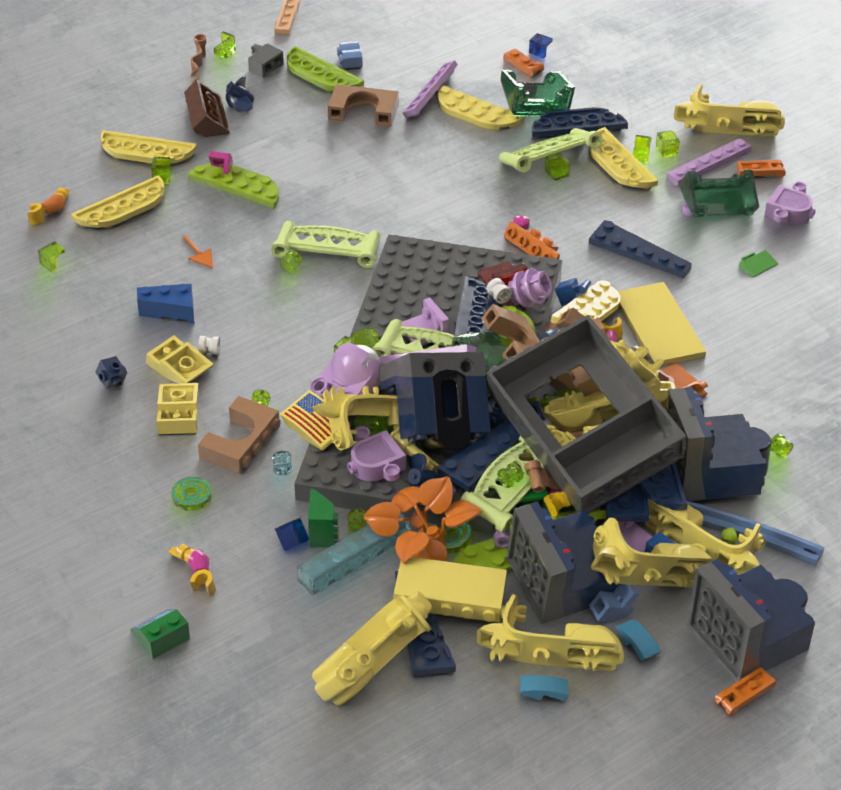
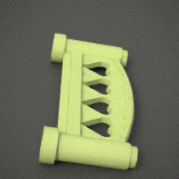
M575 128L570 131V134L547 139L526 146L513 153L503 152L500 154L499 160L501 163L525 173L530 170L532 161L583 144L590 148H599L603 143V137L596 131L588 132Z
M286 221L281 228L277 240L274 241L271 247V252L277 258H285L290 249L358 257L360 266L371 268L376 261L375 254L381 236L375 230L369 234H364L350 229L331 226H295L292 221ZM302 234L310 236L305 238L304 240H300L297 235ZM320 236L327 238L322 240L321 242H317L314 237ZM337 238L344 240L338 244H334L331 239ZM349 240L361 242L355 246H351Z
M394 319L389 323L381 340L375 344L372 350L376 352L378 357L391 355L392 353L402 354L438 349L439 345L446 347L459 345L453 343L454 335L427 328L404 327L400 320ZM409 336L417 340L405 344L402 337ZM420 341L433 342L435 345L423 349ZM487 342L482 343L480 346L468 344L475 346L476 352H484L486 366L493 351L492 345Z
M521 436L519 437L520 443L502 453L486 469L474 492L469 493L466 491L461 497V500L469 501L479 507L482 511L479 516L495 525V529L503 534L509 529V523H512L513 515L509 512L532 489L529 475L526 474L524 467L525 463L529 461H522L519 457L523 456V452L529 451L534 460H538ZM513 463H517L524 474L510 473L507 469L512 468ZM504 475L509 478L513 487L497 485L495 482L499 481L500 477ZM489 488H495L501 499L486 498L484 494L488 493Z

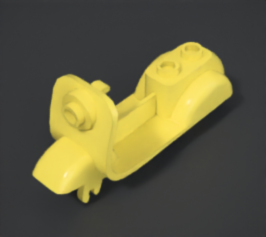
M699 84L694 93L690 94V102L680 103L674 109V119L685 122V129H688L690 126L692 130L696 129L709 133L777 136L778 131L782 130L785 124V118L780 108L768 101L741 102L739 106L710 104L709 94H702V84Z
M622 339L618 343L610 340L646 387L650 389L658 377L657 370L662 366L663 361L658 359L652 365L643 358L649 351L647 347L639 346L636 351H633L625 345L626 342Z
M657 377L649 390L661 403L668 399V389H674L675 385L670 381H660ZM572 390V395L566 392L565 397L551 400L549 405L544 407L548 419L556 427L569 433L580 431L583 427L602 424L601 412L615 409L601 390L584 397L582 392L576 393Z
M334 386L330 390L331 396H329L328 389L323 392L325 403L312 407L318 414L329 418L332 442L339 450L351 448L357 443L356 441L353 442L352 435L357 434V431L350 430L349 415L387 416L388 426L393 427V430L400 429L397 395H378V387H373V394H370L369 387L365 386L363 387V395H345L342 387L338 388L337 394Z
M648 499L649 522H645V524L655 531L656 534L662 532L676 544L697 546L709 554L713 560L719 559L723 565L729 564L738 575L760 565L754 553L756 551L760 552L766 543L764 541L765 536L760 533L761 524L757 523L753 531L746 528L745 535L748 537L739 534L738 541L742 544L731 545L701 529L703 515L690 505H687V510H671Z
M609 518L603 526H599L594 532L593 552L595 559L592 562L591 569L602 572L609 584L614 582L615 584L692 587L694 586L696 568L713 561L711 556L704 550L691 544L659 543L651 553L634 550L625 542L618 521L615 518Z
M420 591L412 593L408 598L403 595L397 596L313 671L312 678L316 682L315 691L325 702L332 701L336 706L345 704L358 694L371 681L372 677L414 638L425 631L429 632L432 628L425 619H427L428 614L432 610V605Z
M515 594L511 596L509 602H506V606L501 608L503 623H491L477 630V643L492 649L490 653L491 661L495 660V656H499L498 659L502 662L506 656L513 661L529 664L583 668L585 670L592 669L593 671H614L616 665L622 664L624 660V652L620 640L610 629L601 625L568 623L565 626V636L536 634L516 630L513 628L516 621L520 623L526 621V615L519 613H526L527 606H518V595Z

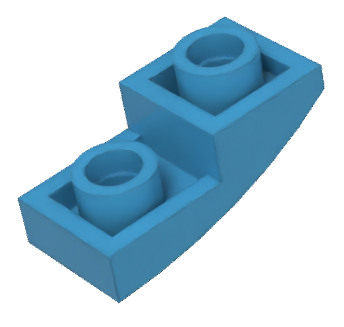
M635 619L616 627L626 646L632 645L641 662L661 652L652 636Z
M524 675L520 678V694L540 701L544 695L565 701L569 696L568 680L547 675Z

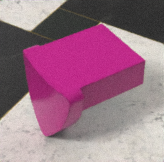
M210 151L209 160L211 166L223 167V174H229L233 165L231 154Z

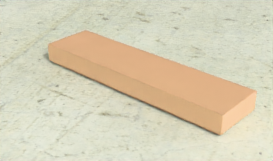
M284 0L274 29L275 34L290 35L301 0Z

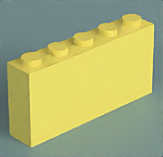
M412 557L406 564L400 561L393 599L399 595L408 598L412 593L420 591L432 605L430 613L500 623L507 570Z

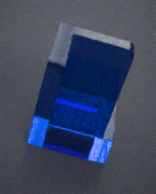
M539 33L535 34L529 40V53L545 58L547 46L553 42V38Z
M301 518L275 528L284 551L309 541Z

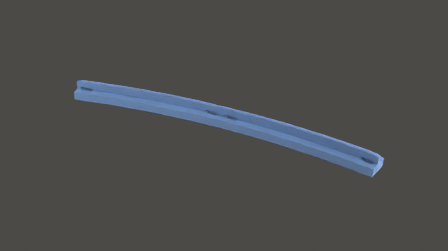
M687 501L688 505L697 509L703 515L702 526L721 532L726 528L733 527L737 537H739V534L748 537L745 535V529L749 528L753 531L757 523L761 524L760 533L765 536L766 547L815 566L824 552L825 547L785 531L732 513ZM808 549V550H810V551L815 552L816 554L814 555V554H812V553H810V552H807V551H805V550Z

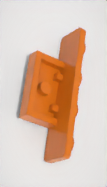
M509 222L503 235L507 240L529 255L559 259L560 254L557 253L559 247L553 244L554 241L552 239L543 237L537 229L524 230L514 222Z

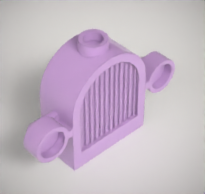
M797 181L793 184V189L779 184L766 203L764 216L772 218L778 223L784 222L791 225L804 224L810 218L813 219L816 209L812 208L813 200L806 194V183Z
M357 427L355 429L357 434L354 435V440L357 443L351 450V462L347 463L349 472L361 480L370 482L379 481L384 478L388 481L399 479L400 472L406 470V454L387 431H383L370 437V430L367 427Z

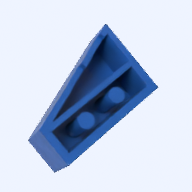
M192 283L137 287L139 316L157 319L169 317L172 318V321L184 319L189 320V323L195 324Z

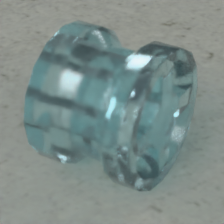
M284 450L275 452L272 456L274 473L281 476L288 475L293 468L291 463L292 455Z

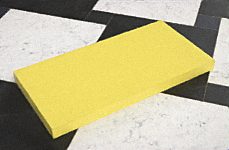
M664 282L617 291L620 294L619 308L641 347L649 349L647 355L652 365L658 359L663 361L662 366L706 357L705 348Z

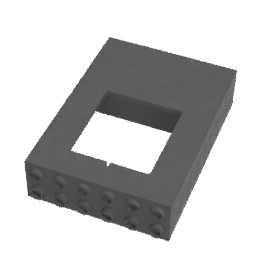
M589 315L578 318L571 325L559 329L557 333L543 338L534 346L527 347L520 354L509 357L504 363L494 366L486 372L489 394L544 468L547 469L562 492L566 493L568 500L577 512L587 510L588 513L592 512L685 457L686 435ZM581 366L619 414L568 444L561 446L525 397L551 382L550 378L554 381Z

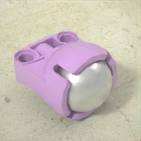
M346 342L338 347L333 358L318 378L311 382V391L324 399L323 392L328 389L329 396H331L330 390L334 386L337 394L338 388L342 387L345 395H363V387L368 386L369 393L372 394L373 387L380 386V359L376 352L368 346Z

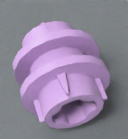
M530 268L526 272H517L513 280L508 283V287L512 291L511 301L515 305L520 304L525 308H529L534 304L540 305L544 303L546 296L550 295L552 291L548 275L544 271L539 272L534 268Z

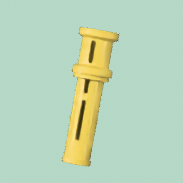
M395 429L390 434L406 455L412 457L417 453L424 454L427 458L425 469L434 470L437 473L439 464L419 449L415 443H408V439L401 440L400 429Z

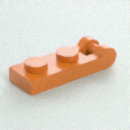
M515 48L504 53V60L529 76L544 70L542 62L537 63Z
M781 160L737 161L736 167L739 177L776 175L778 178H782L786 175Z
M759 667L720 692L714 701L719 706H723L729 716H734L739 709L775 687L776 680L762 667Z

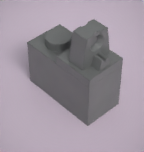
M254 44L251 46L252 56L248 58L250 72L263 78L284 64L282 50L269 44L263 46Z

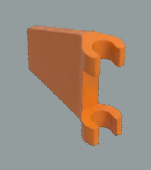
M675 363L661 369L662 372L674 378L673 383L676 388L692 387L696 393H699L700 397L708 394L704 390V388L708 387V384L705 381L697 380L679 364Z

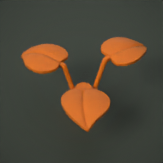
M450 477L430 479L420 486L418 498L423 505H426L425 509L421 510L427 522V511L429 509L435 514H441L449 508L453 497ZM392 502L376 504L364 515V519L372 530L380 536L388 537L395 534L399 529V522L410 521L414 528L420 529L425 533V525L417 511L411 517L399 518L401 509ZM431 539L428 546L414 557L447 561L448 555L447 549L442 542Z
M412 486L400 490L398 494H395L391 502L400 507L401 513L408 512L414 507L427 530L426 533L422 531H417V533L407 531L398 537L395 549L399 559L406 564L412 557L422 552L428 546L431 539L439 540L446 546L447 542L444 535L447 532L445 526H460L482 513L481 509L469 501H456L450 504L449 508L444 512L446 517L442 518V527L440 529L435 525L429 526L417 504L421 503L418 498V487Z

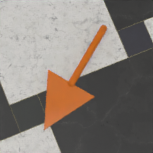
M183 235L187 243L198 253L188 259L213 268L211 249L201 252L186 235Z

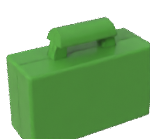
M764 250L758 254L751 252L742 257L743 261L740 262L739 267L752 277H755L779 263Z

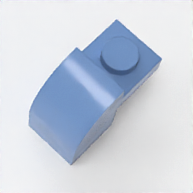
M619 584L614 592L600 591L589 604V607L598 621L613 622L627 617L634 611L632 604L640 593L635 585Z

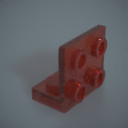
M509 261L479 270L478 276L486 285L491 280L500 278L508 286V283L513 280L517 272H526L528 267L524 263L513 266Z

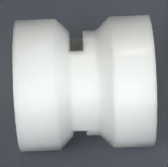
M500 278L491 280L487 285V292L498 303L502 304L510 299L512 291Z
M200 336L199 352L201 354L211 353L212 355H219L220 337L213 336L208 338L207 336Z

